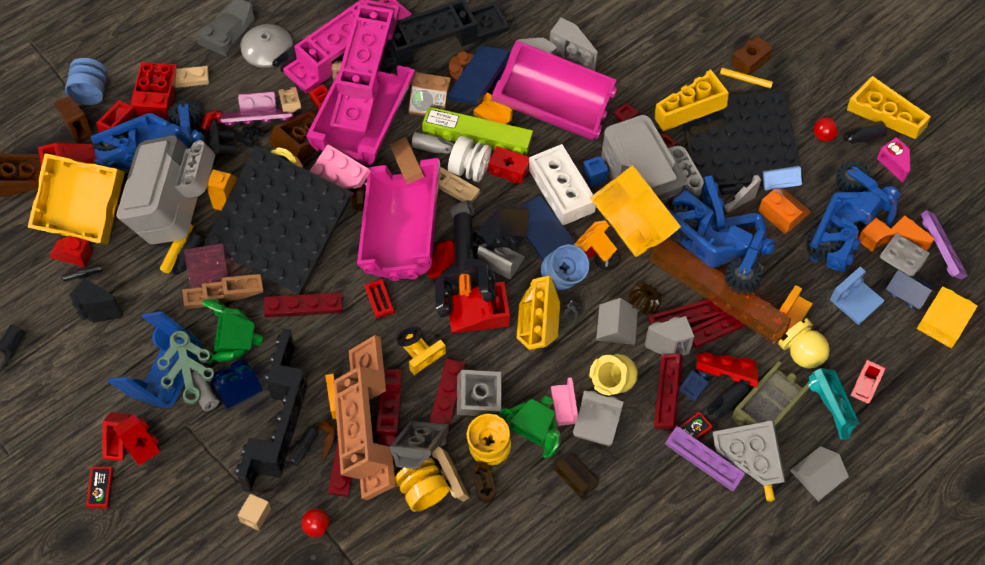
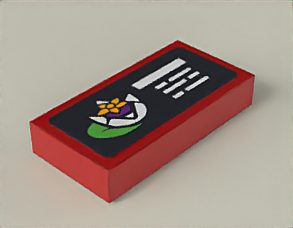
M700 412L679 426V428L697 440L713 427Z
M91 467L86 503L88 509L109 508L113 477L112 467Z

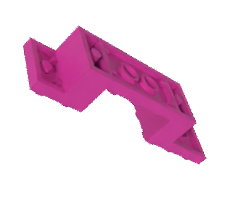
M364 0L358 1L294 46L297 59L283 68V71L306 94L333 75L332 61L345 52L358 4L364 5ZM396 0L379 1L381 3L400 6V12L397 20L412 16V14Z
M365 0L364 5L358 4L336 81L339 94L330 122L331 129L366 135L379 88L377 74L387 39L392 40L400 6Z

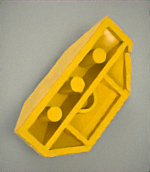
M551 276L533 279L530 283L531 286L519 303L517 339L529 350L547 347L558 337L560 301Z

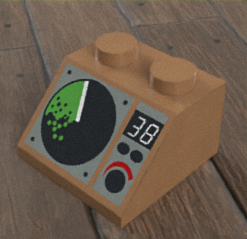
M416 72L411 88L409 113L425 116L428 107L446 110L449 100L447 94L451 90V79Z

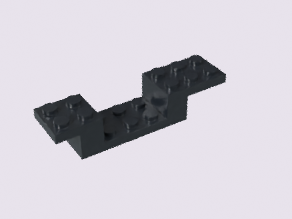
M458 0L397 20L392 40L387 39L379 71L386 73L397 69L398 65L404 67L412 64L414 49L453 36L457 37L461 47L507 32L509 31V25L496 2L470 10L465 0Z
M283 328L281 335H278L276 353H272L270 360L272 366L265 375V382L268 385L267 390L270 392L271 398L282 400L284 405L283 412L280 411L278 414V428L273 431L272 442L249 438L248 443L244 444L242 448V462L238 463L236 468V476L243 491L246 492L252 491L257 474L281 478L308 386L304 370L290 367L295 344L292 332L289 329Z

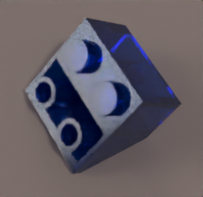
M245 360L236 361L231 364L230 368L215 372L213 379L210 381L226 409L263 390L254 370Z

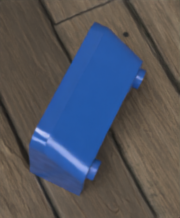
M163 312L146 313L142 315V318L156 327L152 340L155 346L161 350L145 381L137 378L120 377L109 378L108 382L133 399L160 408H170L175 404L184 386L182 369L173 380L174 384L170 389L162 387L161 379L169 373L179 359L178 351L171 358L170 367L167 370H160L157 361L170 348V337L176 331L186 332L190 337V342L201 348V342ZM178 339L176 342L178 344H182L184 341L182 339ZM186 350L187 356L196 361L198 356ZM162 361L160 362V365L166 366L167 362ZM165 380L163 383L169 385L171 381Z

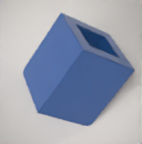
M601 156L584 161L583 176L589 188L607 182L608 169Z

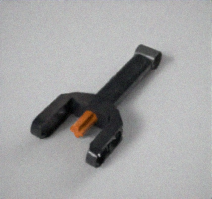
M469 200L450 207L454 223L455 263L444 270L435 281L436 309L441 318L450 316L453 311L452 286L460 287L461 296H469L471 293V281L479 279V291L485 302L488 303L496 299L495 273L486 263L474 259L471 216H474L475 212Z

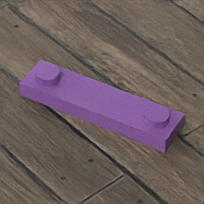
M928 210L921 213L924 227L935 238L934 241L948 265V273L952 277L961 280L968 275L936 215Z
M678 426L675 427L664 443L732 492L745 475L740 469Z

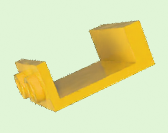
M942 286L917 329L952 349L977 305Z

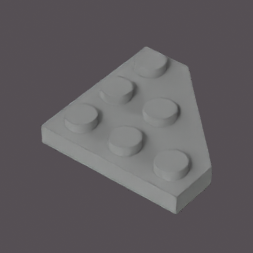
M774 421L713 432L716 452L752 476L759 483L767 486L785 482Z

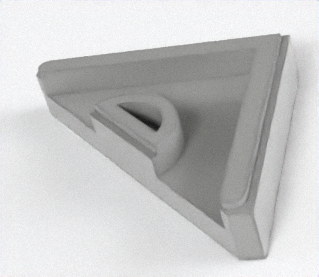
M758 175L753 177L752 183L747 188L744 186L735 195V200L724 205L727 213L756 197L761 182Z

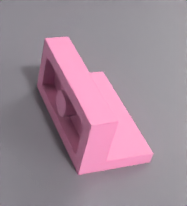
M568 378L567 385L551 386L552 400L554 401L553 407L558 426L576 424L578 413L572 378Z

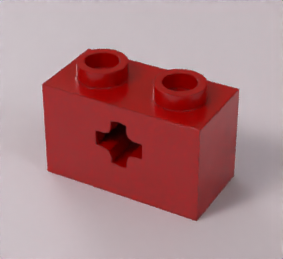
M496 146L488 162V173L521 185L529 171L528 156Z
M133 414L113 429L132 458L140 466L160 452L156 446L159 442L153 433L149 435L146 431L149 426L143 418L139 420Z

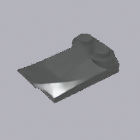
M232 0L208 26L200 29L197 43L228 57L255 22L252 10L253 5L245 0Z
M409 421L390 446L396 466L418 469L437 447L442 448L446 444L449 425Z

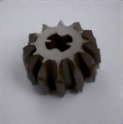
M646 282L637 283L628 295L629 303L633 304V308H636L639 313L642 311L645 315L648 313L653 314L662 302L660 298L662 294L657 292V288H653L652 284L647 285Z

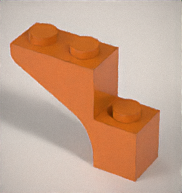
M906 216L891 229L884 222L875 218L862 230L858 238L861 240V244L872 252L881 245L889 244L896 233L926 251L935 239L929 232L924 231Z

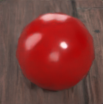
M821 118L814 125L813 132L819 141L831 142L838 135L837 127L832 118Z
M314 508L303 515L301 527L309 537H322L330 522V518L324 510Z

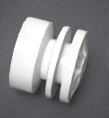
M460 136L452 149L448 171L461 176L466 170L467 179L473 177V181L480 182L488 168L491 146L487 144L483 146L481 142H478L474 147L473 139Z

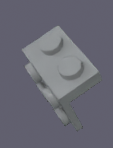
M896 233L881 253L880 258L905 274L914 276L922 268L930 253Z
M584 390L573 435L602 445L611 446L621 415L623 401L612 396H602L595 391L588 392Z

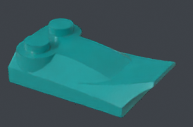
M820 368L809 376L808 385L813 392L816 391L820 395L825 406L833 414L840 440H848L853 429L860 425V422L836 371Z

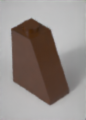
M71 95L54 103L58 114L76 143L93 135L83 111Z

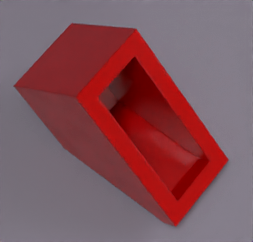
M118 100L96 123L98 132L100 133L130 121L134 107Z
M68 236L56 242L49 257L86 267L93 250L88 240Z
M110 412L103 420L102 459L124 460L126 447L113 428L129 418L131 414Z

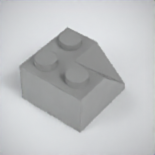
M461 370L457 376V415L479 416L500 412L501 372Z

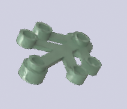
M176 331L170 337V348L157 361L158 368L160 370H167L170 367L171 358L177 351L179 359L169 373L161 379V385L164 389L172 388L173 380L182 369L186 388L183 392V399L187 404L193 405L199 401L200 393L193 386L190 368L201 374L202 379L205 381L213 379L214 371L189 358L186 350L197 355L198 360L202 363L209 361L210 353L208 350L201 349L191 343L190 337L186 332ZM178 339H182L184 342L182 344H178L176 341ZM203 353L208 355L206 358L200 357ZM166 361L167 365L161 366L160 362ZM210 372L212 375L210 377L204 376V373ZM165 380L171 381L169 385H165L163 382ZM190 394L195 395V399L190 400L188 399V396Z

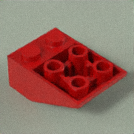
M141 62L130 104L134 107L133 115L135 118L147 113H153L170 121L168 111L169 107H172V104H174L177 68L175 64Z
M53 143L38 147L41 165L45 154L64 157L82 163L95 164L94 160L96 157L92 144Z
M495 283L496 299L488 303L483 299L479 286L471 289L469 296H461L460 293L452 296L453 311L449 316L451 332L460 333L509 327L510 313L505 283Z

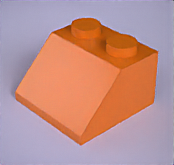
M784 188L771 191L762 199L758 210L785 234L811 213L807 207Z

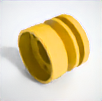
M484 414L475 418L468 426L467 439L470 453L475 461L493 466L506 460L510 454L512 444L509 427L504 419L494 414Z
M428 457L418 469L403 468L395 477L397 486H400V491L406 494L405 500L414 512L422 511L435 505L450 490L444 477L438 475L439 469L435 466V462L431 457Z

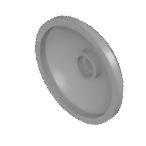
M263 24L250 29L243 36L240 48L247 62L257 67L268 68L274 67L272 65L273 60L293 45L291 35L284 28L273 24Z

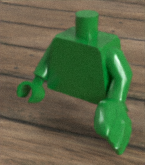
M204 299L202 301L203 306L212 309L214 314L219 317L214 352L216 354L209 352L212 355V359L206 362L208 365L214 364L216 360L217 362L234 360L249 351L251 344L261 345L263 336L253 333L254 323L249 321V318L241 310L227 308L221 301L216 299Z
M544 396L540 403L530 399L527 403L523 402L510 409L503 408L498 416L505 418L507 424L510 421V430L542 448L544 447V458H550L559 450L561 443L560 432L555 412L550 409L554 404L550 397Z

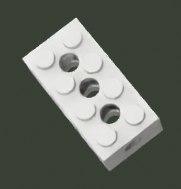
M562 144L529 157V171L562 225L595 212L596 206L590 199L593 194Z

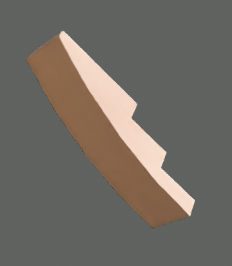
M406 137L389 144L407 185L424 177Z
M260 274L224 277L221 282L202 283L201 288L182 289L185 310L205 307L202 304L204 299H216L224 304L263 293Z

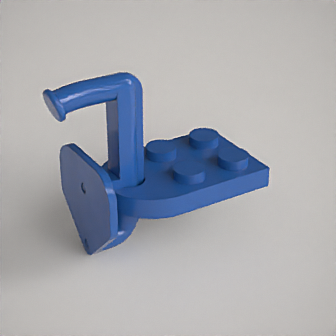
M712 176L704 177L701 198L703 204L714 211L712 229L716 232H727L732 225L739 228L755 225L758 232V226L755 221L757 213L724 219L723 200L717 194L719 192L718 184L713 181ZM765 231L764 239H768V238H767V233H766V231Z

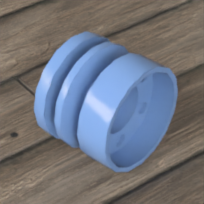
M90 58L73 60L65 87L66 96L71 95L75 102L84 105H94L101 102L108 76L107 68L99 61Z
M570 244L560 246L544 258L541 264L542 277L551 276L556 290L571 288L582 281L589 271V260L585 252L576 245Z

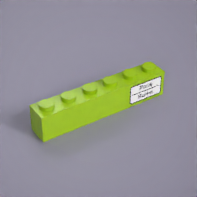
M428 107L422 123L423 134L455 142L460 136L473 139L474 146L481 142L483 146L486 144L490 145L491 150H495L496 146L525 156H528L533 137V130L433 107Z

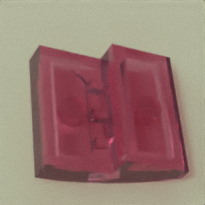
M222 244L184 250L190 289L201 288L202 283L221 282L222 278L228 277Z

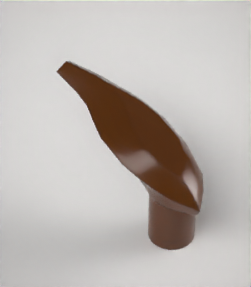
M323 420L319 427L326 431L322 460H325L334 443L335 426L333 423L329 424Z

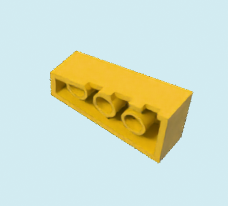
M710 69L702 78L699 76L691 85H685L681 88L680 92L673 93L657 103L655 120L661 129L665 131L727 108L729 92Z
M873 76L850 98L847 110L873 122L883 121L886 127L914 139L927 128L931 117Z

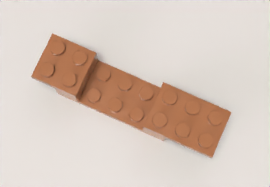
M376 335L349 350L350 372L333 381L341 475L360 479L361 497L365 500H369L395 487L393 456L390 447L373 443L369 400L386 391L381 337Z

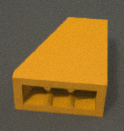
M214 169L209 177L207 190L213 209L221 211L238 178L232 174Z

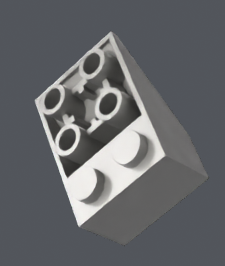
M560 18L550 31V41L557 46V56L596 71L597 50L576 24Z

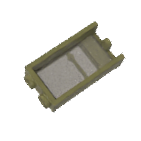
M778 361L757 384V387H754L735 408L732 418L739 426L774 421L776 428L807 394L810 388L808 383L803 388L795 383L797 377L794 373H790L787 377L779 371L782 363Z

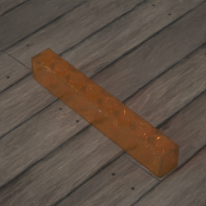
M667 238L651 249L650 262L704 298L711 300L713 304L773 344L788 330L791 318L784 312H780L754 293L750 294L749 291L747 295H743V292H740L739 295L737 290L732 292L731 287H727L725 275L721 271L707 266L693 253L684 249L675 241Z

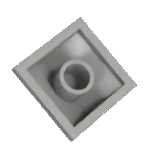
M486 243L478 248V260L486 263L491 270L510 280L525 256L510 248L488 247Z
M622 298L600 304L596 341L635 345L638 310Z
M821 446L790 470L818 502L849 477L839 453Z

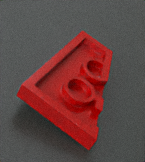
M707 352L697 353V370L717 376L726 374L732 377L734 381L746 380L750 382V386L757 387L756 361L749 358H733L729 355L717 356Z

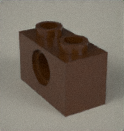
M756 36L753 40H748L743 48L737 49L734 52L731 65L739 72L750 75L770 59L773 47L759 36Z

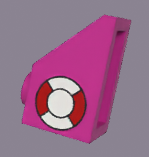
M896 137L881 148L876 159L900 181L904 182L910 172V149Z

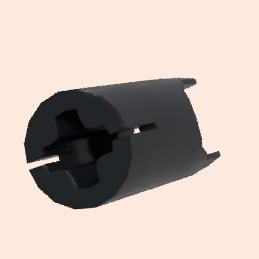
M300 39L274 59L272 65L276 67L284 63L280 67V71L284 72L283 68L297 59L294 46L304 39Z
M879 121L846 132L843 135V139L851 144L857 142L864 143L885 137L887 129L884 122Z
M190 233L172 269L175 275L185 272L188 266L194 262L205 242L199 235Z
M9 325L0 340V351L5 356L0 370L5 367L26 334L24 330L15 325Z
M741 380L740 382L735 381L709 405L707 413L712 415L716 412L717 418L723 417L749 394V388Z

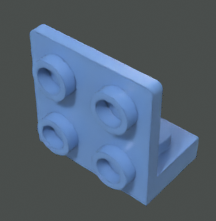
M861 267L836 287L830 298L831 302L858 325L884 302V299L864 283L863 276L866 271Z

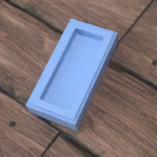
M794 166L763 171L764 189L773 190L802 185L801 167Z

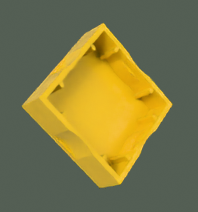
M45 154L39 176V188L33 202L28 228L64 236H73L108 245L125 172L110 167L87 164Z
M633 165L590 197L635 257L665 241L681 228Z

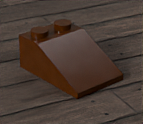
M308 111L274 126L269 143L275 148L288 150L300 162L307 159L316 151L306 136L316 114L313 111Z
M0 154V197H7L39 188V176L42 168L39 154Z

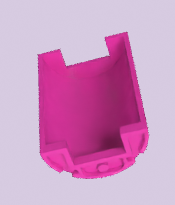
M516 40L502 77L498 80L491 101L593 141L594 138L598 139L602 125L600 122H604L607 115L605 108L610 97L614 98L617 88L614 87L616 79Z
M398 65V76L378 71L377 81L379 88L366 135L330 128V122L339 94L336 85L337 74L306 135L309 143L316 151L319 149L324 151L326 146L330 145L363 166H366V164L371 165L414 78L415 69Z
M439 158L421 160L420 167L423 170L424 177L408 185L403 174L392 175L386 165L368 168L371 173L367 177L357 265L365 273L389 278L391 281H399L400 279L408 278L416 279L430 269L440 176Z

